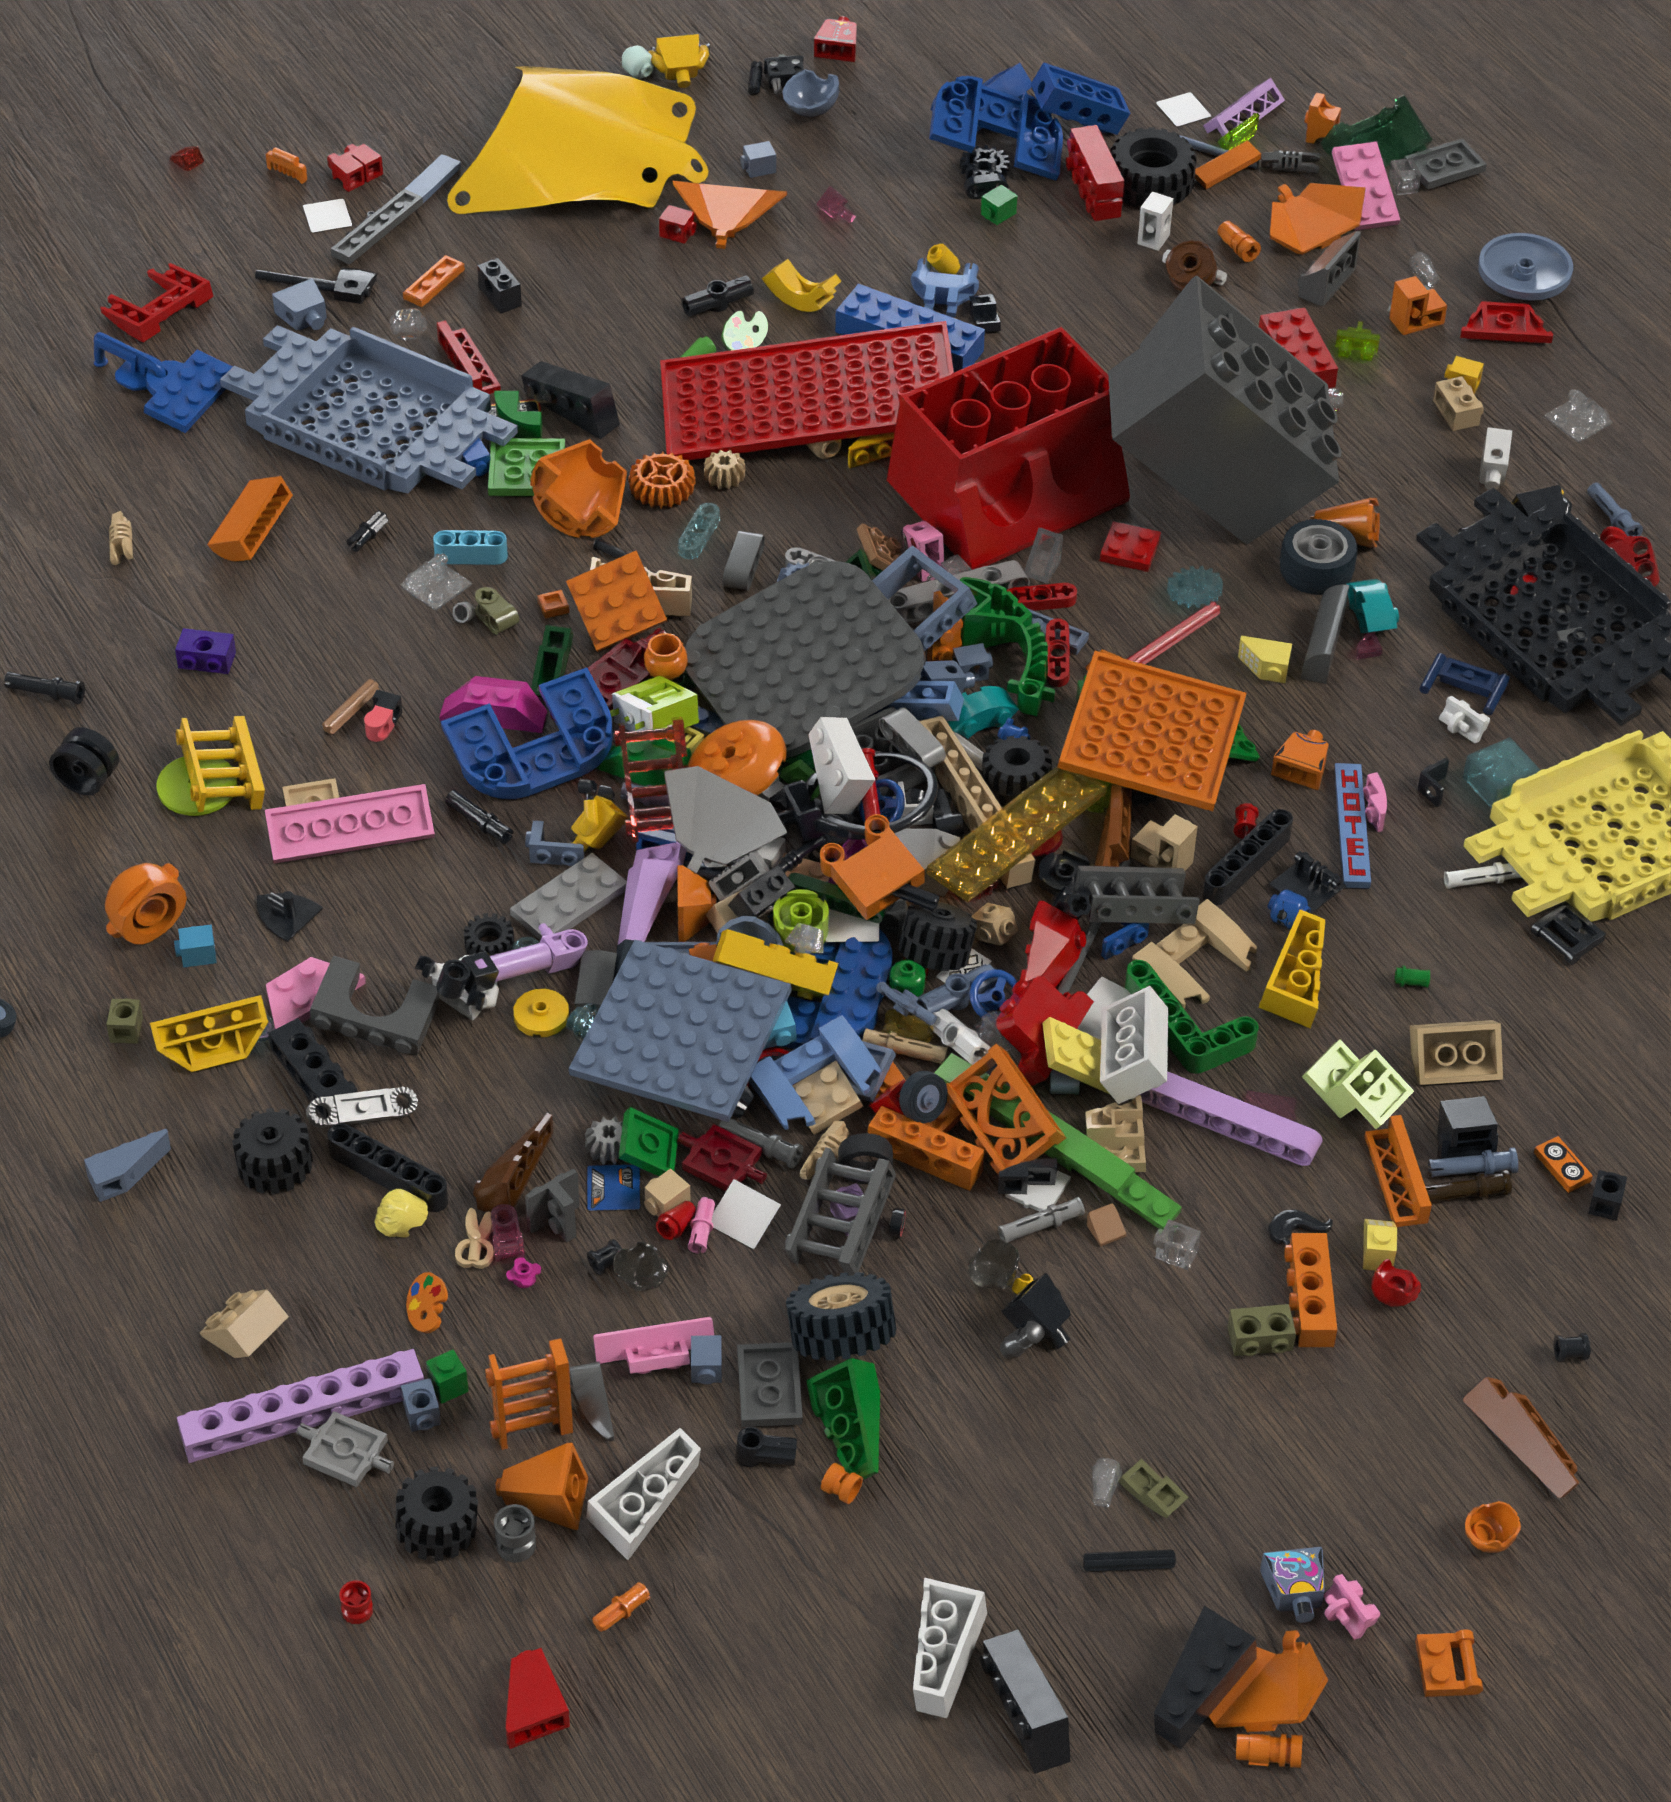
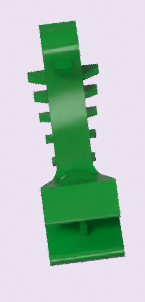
M962 577L960 581L970 588L977 605L962 617L961 647L983 643L984 648L1009 642L1018 643L1024 653L1026 666L1020 681L1010 679L1007 682V692L1018 694L1017 707L1019 711L1037 716L1042 701L1054 702L1055 689L1045 687L1048 675V645L1045 642L1044 633L1041 632L1039 622L1032 624V613L1022 603H1018V599L1010 591H1006L1005 587L996 583L991 584V582L982 579Z

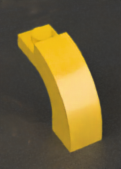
M789 259L775 266L761 278L771 292L782 302L805 312L821 309L834 298L835 287L841 282L837 274L821 283L808 281L798 273Z

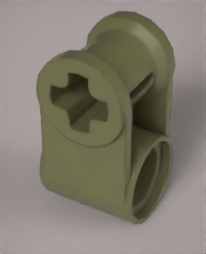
M483 587L476 591L475 600L478 606L475 608V615L493 634L497 635L519 623V615L516 609L501 597L495 589Z

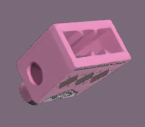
M926 521L903 527L901 535L903 537L904 552L913 545L945 569L942 533ZM923 569L917 573L922 582L934 578Z

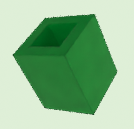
M1003 185L998 186L982 196L981 215L996 225L1017 214L1018 195Z
M454 1349L426 1361L428 1379L431 1378L435 1394L441 1404L469 1392L467 1371Z

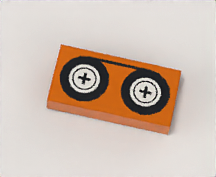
M1559 1136L1535 1147L1534 1154L1568 1193L1592 1181L1593 1175Z

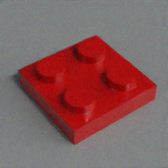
M1113 521L1100 553V561L1148 572L1161 539V532Z

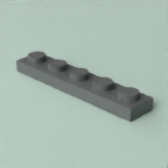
M403 189L331 248V255L351 264L422 206L423 198L409 190Z

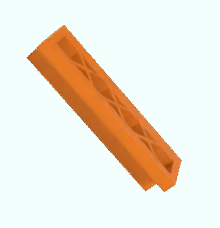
M1390 1116L1388 1129L1365 1131L1364 1137L1392 1222L1395 1223L1396 1227L1426 1224L1429 1221L1432 1205L1402 1116ZM1388 1138L1390 1146L1385 1150L1377 1146L1374 1140ZM1386 1159L1397 1165L1398 1168L1394 1173L1382 1166ZM1393 1182L1405 1188L1402 1195L1390 1190ZM1400 1205L1411 1209L1413 1215L1399 1217L1397 1209Z

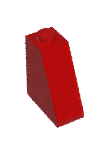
M542 1648L533 1651L526 1650L518 1654L517 1657L511 1658L506 1716V1737L509 1749L570 1727L569 1709Z

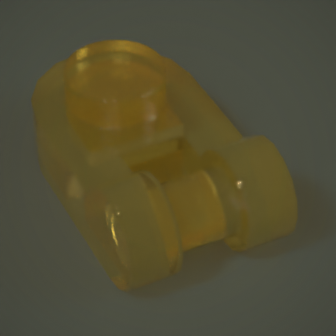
M894 1009L886 1011L884 1018L886 1025L883 1026L882 1033L890 1034L894 1032L897 1033V1036L926 1043L931 1041L933 1037L932 1026L916 1016L908 1015L905 1017Z

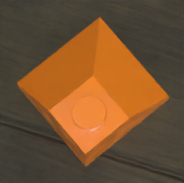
M678 865L679 942H686L710 923L706 913L717 903L716 894H711L709 882L683 865Z

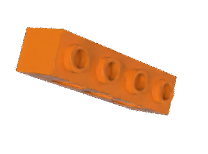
M881 1106L868 1125V1133L879 1135L889 1141L892 1145L894 1159L968 1191L972 1189L983 1172L984 1149L921 1122L913 1121L893 1110Z
M1291 1233L1290 1245H1285L1284 1259L1285 1262H1290V1269H1287V1286H1292L1293 1293L1289 1294L1290 1311H1295V1317H1292L1297 1335L1298 1347H1334L1337 1322L1327 1233Z

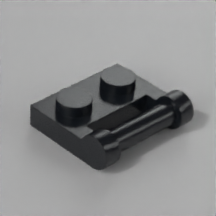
M1568 902L1563 903L1536 921L1531 928V932L1536 937L1541 936L1565 956L1564 959L1570 965H1574L1581 956L1601 944L1606 936V933ZM1552 926L1575 946L1571 948L1548 928Z

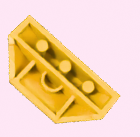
M259 995L152 1022L150 1027L156 1050L192 1073L246 1059L268 1024V1019L262 997Z

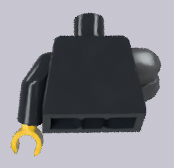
M1047 1273L1033 1280L1030 1274H1023L1020 1278H1016L1012 1291L1017 1295L1001 1310L1004 1316L1017 1328L1016 1331L1005 1337L1004 1342L1000 1344V1351L1003 1356L1009 1359L1019 1357L1032 1344H1037L1045 1338L1050 1340L1056 1350L1064 1346L1071 1338L1061 1325L1071 1314L1062 1298L1060 1290L1055 1287Z

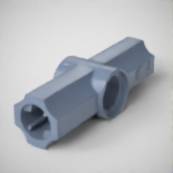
M984 964L966 974H951L947 977L944 985L918 997L919 999L916 1003L932 1014L941 1009L947 1011L950 1009H964L969 1004L970 987L974 979L980 973L994 968L990 964ZM997 978L985 980L980 985L978 994L993 988Z

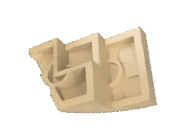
M1141 1095L1132 1099V1102L1118 1105L1114 1102L1103 1108L1086 1111V1136L1135 1169V1172H1146Z

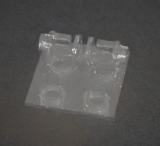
M1574 389L1568 394L1570 398L1568 402L1544 415V418L1578 443L1613 423L1609 419L1610 416L1606 409L1601 408L1591 398H1586L1580 390Z
M442 553L434 555L430 562L426 561L416 571L409 573L407 579H405V582L400 587L436 611L470 587L472 582L446 566L448 558Z

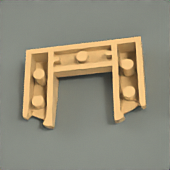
M1207 899L1198 906L1195 924H1182L1156 945L1151 941L1133 955L1132 961L1144 960L1148 962L1181 1006L1185 1008L1186 1003L1184 999L1196 996L1201 1004L1209 1001L1210 995L1179 965L1203 945L1209 943L1247 972L1250 969L1251 961L1246 959L1249 951L1256 953L1257 946L1232 919Z

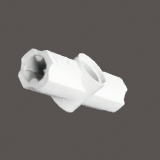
M941 1009L938 1012H933L937 1016V1020L930 1029L941 1038L943 1044L953 1048L971 1065L989 1053L990 1046L979 1038L978 1033L966 1027L949 1011Z

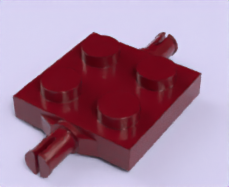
M715 1124L710 1127L706 1134L697 1139L685 1132H682L678 1138L679 1144L691 1149L690 1154L682 1162V1170L724 1191H727L733 1179L741 1182L749 1177L763 1184V1181L765 1182L767 1178V1173L754 1168L755 1163L762 1156V1148Z

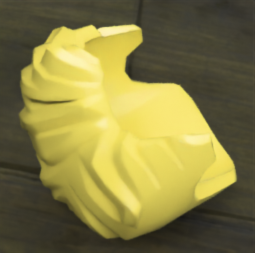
M402 1189L390 1191L385 1195L380 1206L377 1208L374 1221L377 1230L388 1237H409L408 1231L413 1227L422 1226L427 1219L428 1207L426 1202Z

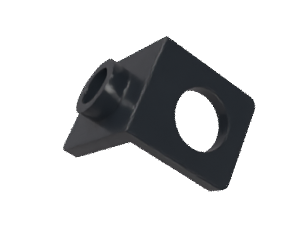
M1448 758L1428 765L1420 773L1417 790L1436 807H1439L1442 803L1444 788L1438 782L1447 776ZM1432 786L1435 789L1436 797L1430 793L1428 787Z

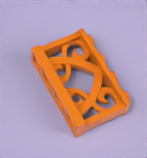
M996 1043L988 1050L989 1053L953 1081L946 1083L948 1090V1103L953 1109H959L962 1113L961 1122L969 1132L974 1131L978 1137L975 1143L979 1148L984 1149V1154L989 1153L993 1159L990 1165L999 1175L1000 1171L1010 1166L1035 1160L1054 1144L1058 1145L1066 1137L1008 1052ZM997 1064L987 1081L980 1077ZM971 1083L981 1084L983 1086L982 1092L977 1089L970 1090V1092L975 1094V1098L971 1102L966 1101L964 1089ZM1005 1083L1010 1084V1090L1006 1094L996 1090L997 1086L1002 1089ZM993 1095L1005 1101L1020 1097L1022 1101L1016 1107L1013 1116L1015 1128H1001L989 1124V1113ZM978 1109L977 1117L974 1115L972 1110ZM1028 1112L1030 1113V1119L1023 1121L1026 1127H1022L1021 1115ZM1045 1133L1043 1137L1028 1147L1027 1138ZM989 1136L999 1138L996 1144L993 1143ZM1015 1140H1020L1021 1150L1019 1155L1012 1160L1005 1159L1003 1148L1010 1146L1011 1153H1013L1016 1149Z

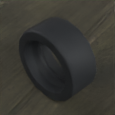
M870 1133L856 1134L842 1141L838 1148V1164L871 1171V1169L875 1168L878 1160L861 1162L853 1158L873 1156L890 1161L893 1167L892 1145L887 1139L879 1135ZM844 1177L854 1183L869 1184L865 1181Z

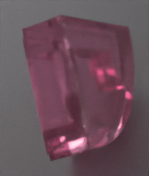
M1375 632L1366 634L1357 644V660L1382 655V647Z

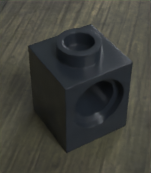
M1599 1170L1588 1214L1617 1221L1627 1177L1614 1172Z

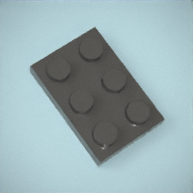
M1463 138L1405 156L1404 165L1427 189L1485 172L1487 166L1483 159Z
M792 1342L737 1345L741 1427L801 1425L802 1403L798 1352L794 1349Z

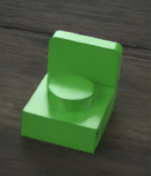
M800 759L783 768L780 777L788 784L800 780L806 783L807 779L815 771ZM819 785L811 796V801L818 797L820 793Z

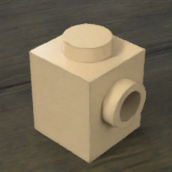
M671 1168L658 1178L650 1180L646 1187H644L645 1207L649 1213L658 1217L680 1203L690 1201V1185Z

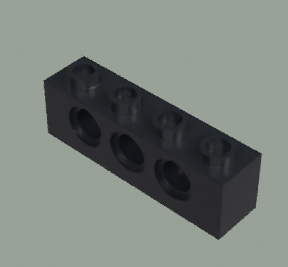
M299 1018L268 1033L271 1051L310 1102L320 1097L358 1092L355 1084L345 1079L340 1065L337 1062L333 1063L326 1047L323 1044L319 1045L312 1029L309 1026L305 1027ZM320 1105L316 1106V1110L323 1119H327V1109Z

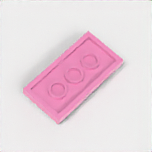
M1377 142L1333 147L1331 153L1341 185L1366 187L1361 223L1354 230L1398 225L1400 222L1399 213Z

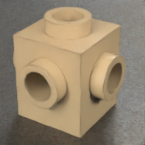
M986 903L972 915V918L977 921L975 934L979 941L1001 946L1019 931L1015 922V916L1009 907Z

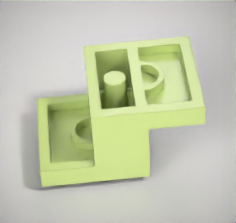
M1340 1039L1302 1076L1339 1118L1357 1108L1375 1129L1380 1127L1414 1092L1376 1049L1359 1060Z

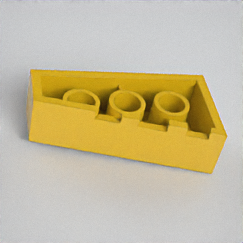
M729 929L722 931L712 962L791 984V990L796 991V996L802 999L812 1001L813 997L818 998L829 995L839 963L829 960L828 963L820 964L816 962V956L798 952L793 955L790 954L791 950L787 947L772 943L767 946L764 945L765 941Z

